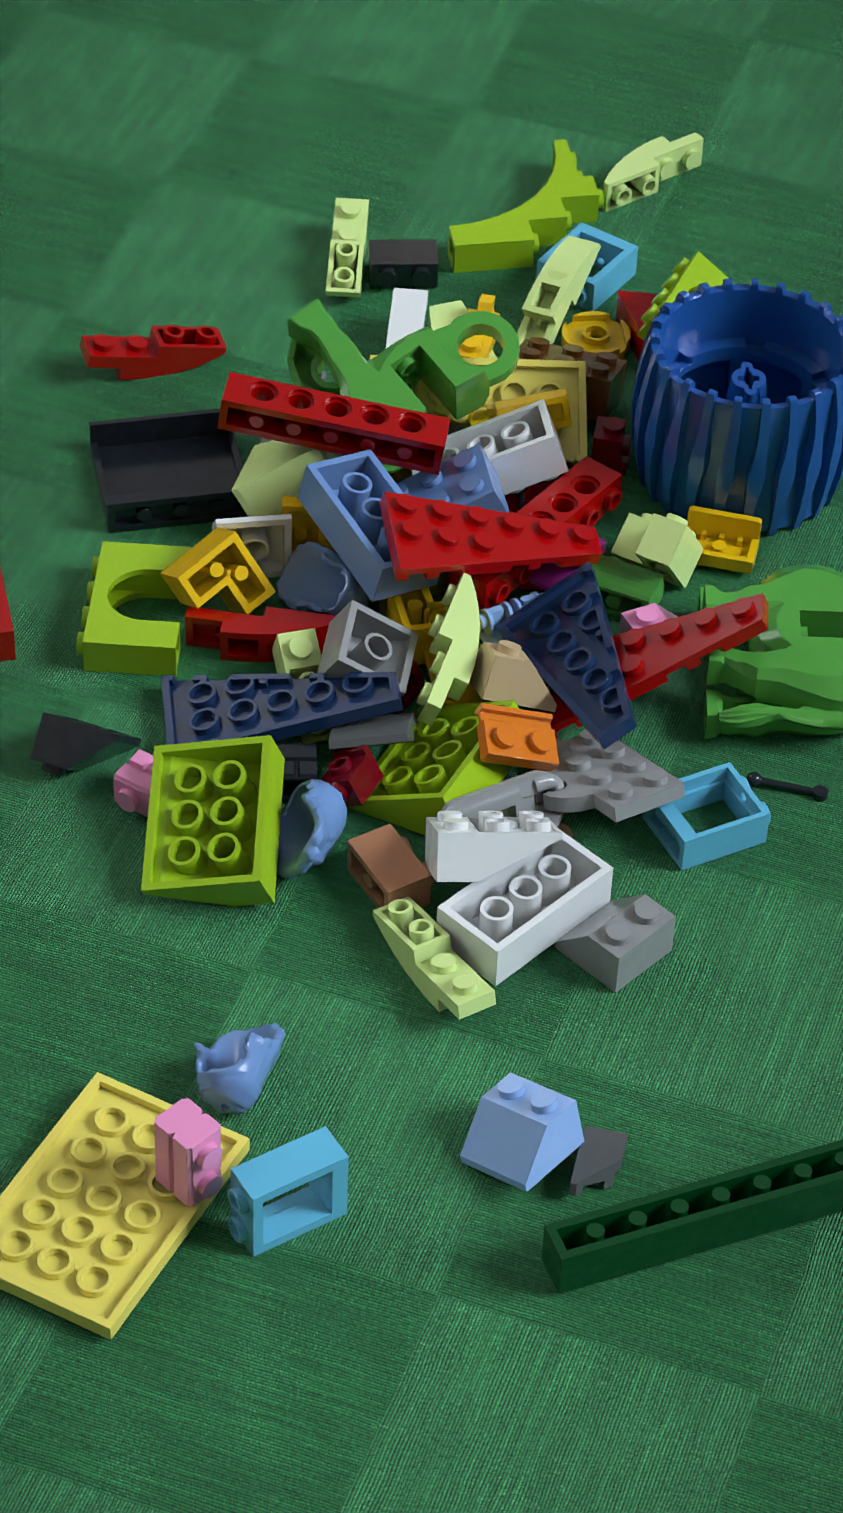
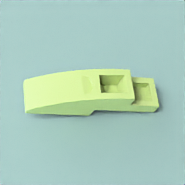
M696 132L672 142L661 136L630 152L614 166L604 181V205L602 210L608 212L658 192L660 181L701 166L704 138Z
M335 199L326 296L360 298L366 254L369 200Z
M568 235L552 253L535 280L522 307L525 316L517 332L519 346L525 339L531 337H542L549 340L550 344L554 343L569 306H575L601 248L600 243Z
M463 573L457 586L449 584L441 601V605L447 607L444 616L437 613L428 632V635L434 637L428 652L436 655L429 672L435 674L432 684L425 682L416 703L422 705L417 720L429 726H432L439 714L446 696L456 701L460 700L469 684L475 667L480 635L479 607L472 577L466 573Z
M409 896L394 900L385 906L373 910V917L401 966L422 994L439 1012L449 1009L460 1020L496 1005L495 990L452 950L451 936Z

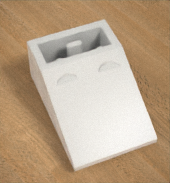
M492 810L479 811L478 817H462V812L438 811L437 817H426L425 863L436 882H479L561 840L563 832L548 817H544V813L540 811H520L519 817H503V812Z

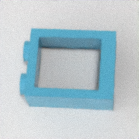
M581 222L537 260L536 279L552 253L568 235L600 243L601 248L593 265L601 268V270L592 278L588 276L576 303V306L587 311H595L636 274L638 246Z
M730 762L679 778V780L684 782V798L643 812L644 821L681 871L765 843L768 825L771 822V814L766 803L757 798L750 789L748 780L743 775L740 776ZM723 800L738 820L696 833L681 813Z
M326 1126L231 1168V1189L227 1191L228 1200L231 1205V1217L227 1220L228 1227L234 1240L237 1243L243 1242L253 1257L347 1214L349 1156ZM309 1182L308 1187L263 1207L264 1202Z

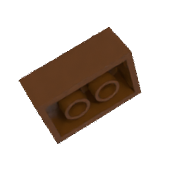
M531 337L521 343L519 359L586 361L587 418L597 420L598 416L609 417L621 401L627 361L618 359L616 354L610 352H598L597 354L585 352L581 346L573 344L553 345L550 344L549 340L542 337Z

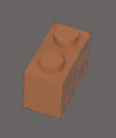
M391 824L347 840V870L377 908L407 896L420 907L430 904L431 886L434 883V878L428 871L427 864L425 862L421 863L413 853L407 838L401 837Z

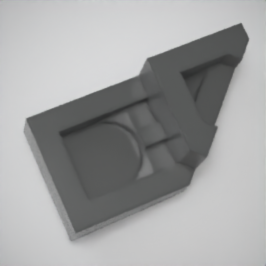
M585 1125L583 1132L585 1142L579 1146L570 1182L569 1195H581L583 1186L591 1184L601 1186L603 1189L613 1187L615 1171L621 1169L629 1134Z

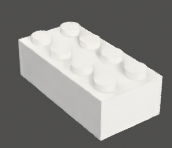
M544 399L447 435L442 461L463 450L480 444L498 473L504 495L518 493L525 489V487L541 481L553 480L560 474L568 472L560 440ZM411 470V471H412V476L415 475V474H417V473H419V472H421V471Z
M563 832L561 840L479 882H472L437 907L436 922L451 936L452 950L475 972L494 986H497L610 902L613 867Z

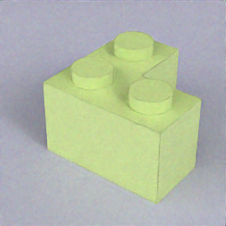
M629 513L611 554L623 562L642 568L649 567L658 573L665 574L666 582L686 589L704 548L697 540L696 533L687 526L688 522L680 516L668 513L666 517L653 513V515L643 513L642 517Z

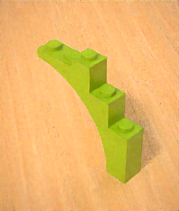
M566 139L553 140L552 174L544 187L534 197L519 207L499 216L474 223L449 226L448 256L454 273L533 267L534 253L539 252V246L556 245L566 236V231L571 230L572 224L597 222L598 208H603L604 205L603 191L601 188H597L593 175L583 176L582 171L577 170L576 153L570 151Z

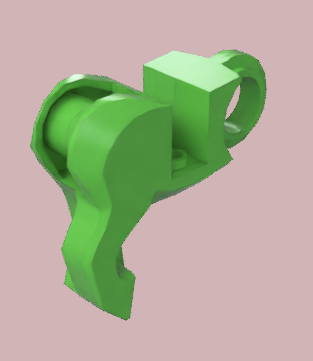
M319 299L314 300L287 319L288 336L292 338L287 361L293 385L426 413V407L412 392L422 379L456 420L485 406L489 387L506 380L516 369L520 356L518 336L512 325L500 315L487 311L468 312L455 318L450 325L436 330L428 326L423 327L393 343L379 355L368 361L362 356L351 339L338 328L334 319L325 311ZM474 335L493 337L503 348L502 355L495 362L486 366H475L467 363L461 358L458 350L466 339ZM325 363L335 382L324 381L319 374L325 370ZM381 463L388 473H395L402 469V467Z

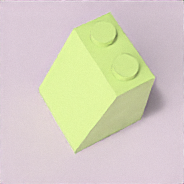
M274 440L254 445L231 491L248 517L281 515L282 496H298L306 465L345 455Z

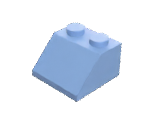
M510 1072L481 1097L460 1154L461 1162L525 1192L529 1191L585 1142L577 1102L572 1098Z

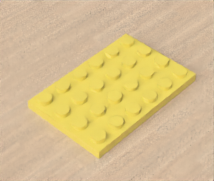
M97 1072L0 1195L1 1290L109 1340L114 1337L218 1194L217 1192L213 1197L203 1199L195 1206L187 1207L174 1196V1191L167 1190L156 1180L154 1122L155 1118L170 1108L172 1104ZM221 1126V1148L223 1153L220 1170L221 1177L223 1178L222 1188L231 1176V1168L239 1165L250 1150V1138Z

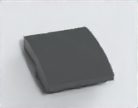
M418 711L380 715L332 727L328 741L329 750L358 747L366 744L370 747L414 742L413 727H419V721L417 720Z

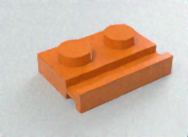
M481 703L474 711L475 716H478L479 724L476 728L482 762L542 771H553L559 765L555 730L551 729L550 722L553 720L552 714Z

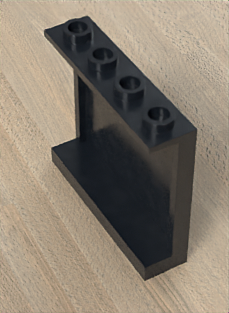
M220 409L89 422L90 452L108 534L214 522L215 519L248 517L231 491L243 469V464L234 432L218 429Z

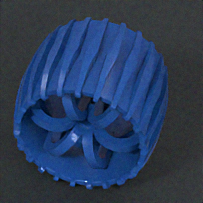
M732 278L724 279L722 285L709 287V284L705 282L699 284L695 292L688 294V292L682 291L678 293L673 303L666 302L661 307L658 316L651 323L641 351L634 382L631 414L633 450L640 483L642 486L647 487L649 498L654 503L660 502L664 505L667 514H678L687 519L689 507L698 506L759 517L762 519L761 531H766L767 536L775 535L777 529L789 526L791 530L800 527L802 520L806 518L813 520L819 515L823 506L830 504L843 476V316H835L832 313V306L826 301L819 304L811 300L810 292L802 290L800 294L788 291L786 290V284L778 282L776 287L758 285L759 279L751 278L750 284H733Z

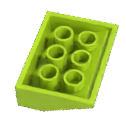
M503 700L443 704L432 726L419 721V727H413L414 742L390 744L377 761L384 775L383 779L362 806L349 808L426 836V817H437V812L441 811L448 801L504 780L512 766L481 761L476 728L479 724L478 716H475L474 711L481 703L519 709L516 701ZM420 706V707L417 709V711H418V716H419V713H420V711H421V709H422V706Z
M271 735L154 746L141 892L144 895L227 906L275 903L285 758Z

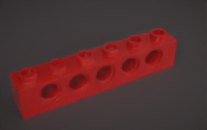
M230 372L221 400L218 429L340 455H349L371 449L383 464L439 475L451 418Z
M586 456L516 513L594 527L601 517L610 510H615L622 499V474ZM524 565L512 566L510 572L471 575L477 595L479 611L503 602L510 592L529 580L534 570H527ZM450 571L449 584L457 586L462 576Z

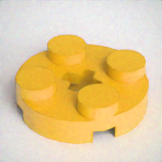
M601 311L581 312L572 316V322L569 324L565 322L563 324L561 346L566 344L578 345L585 352L595 354L598 352H610L616 354L618 359L625 360V354L630 347L631 331L623 320L620 319V324L611 320V314Z

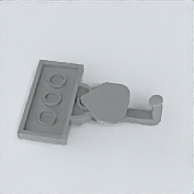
M583 730L578 736L566 740H556L559 765L553 771L533 770L452 799L443 806L441 811L462 812V817H478V812L485 810L503 812V817H519L520 811H540L544 813V817H548L558 827L564 813L581 812L596 808L613 821L619 822L684 798L685 791L684 782L619 740L604 750L587 730Z

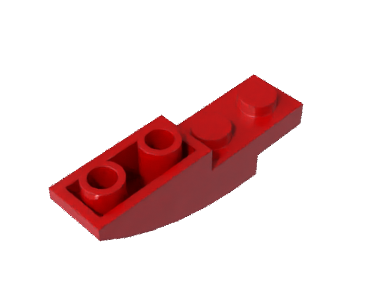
M172 324L151 326L149 337L131 335L129 337L108 336L105 334L95 336L82 335L79 345L87 368H114L118 380L146 379L179 373L208 363L226 354L227 350L218 327L206 325L199 327H183Z
M188 606L185 614V645L220 649V660L274 662L272 648L277 634L315 628L322 655L329 622L336 615L266 606L264 616Z

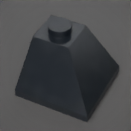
M43 712L30 758L43 762L42 770L64 776L66 769L81 771L139 747L141 738L75 718Z

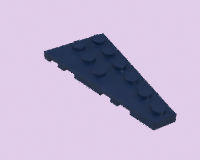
M590 561L496 625L504 640L517 643L522 647V651L531 660L544 684L604 750L637 727L596 573Z
M350 672L344 678H326L325 673H310L309 679H292L290 673L232 674L226 680H209L208 675H194L192 680L176 681L174 675H161L167 745L271 735L273 740L277 741L403 710L396 672Z

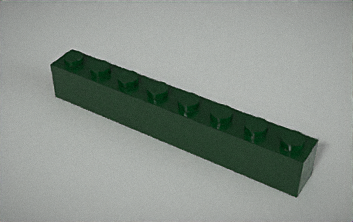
M843 1139L544 1225L541 1259L558 1293H563L842 1211Z

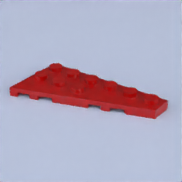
M384 491L379 502L396 581L408 580L410 574L422 573L425 579L438 578L440 572L453 571L459 576H462L463 573L475 575L510 572L512 566L524 565L527 570L539 569L543 563H554L559 567L582 566L590 561L591 565L598 563L603 554L596 528L583 524L559 522L549 518L542 519L519 515L514 512L507 513L484 509L479 506H467L449 503L444 500H432Z
M764 594L742 597L733 602L712 608H704L698 612L677 618H669L663 622L614 635L613 640L630 701L668 682V674L684 666L689 671L701 665V657L717 649L726 652L767 631L769 604ZM547 687L557 707L555 712L542 710V713L552 714L553 720L550 722L551 729L555 730V737L558 739L559 737L556 732L573 723L576 724L577 728L581 727L582 724Z

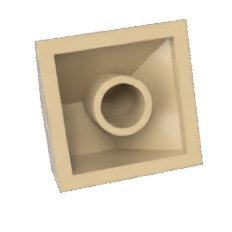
M500 640L498 644L484 642L478 648L475 667L469 682L482 699L490 701L515 700L518 706L555 712L556 702L533 663L522 651L520 645L511 641Z

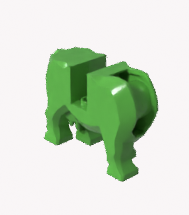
M806 563L774 571L758 585H750L738 591L726 593L718 590L713 585L700 586L697 612L704 608H712L736 601L742 597H750L761 593L764 594L769 604L768 630L748 640V651L732 648L724 652L717 649L705 655L706 685L724 683L737 688V694L743 697H730L716 690H706L703 708L704 740L714 738L720 733L727 736L746 735L752 738L761 737L768 733H790L803 736H829L843 733V573L829 567Z

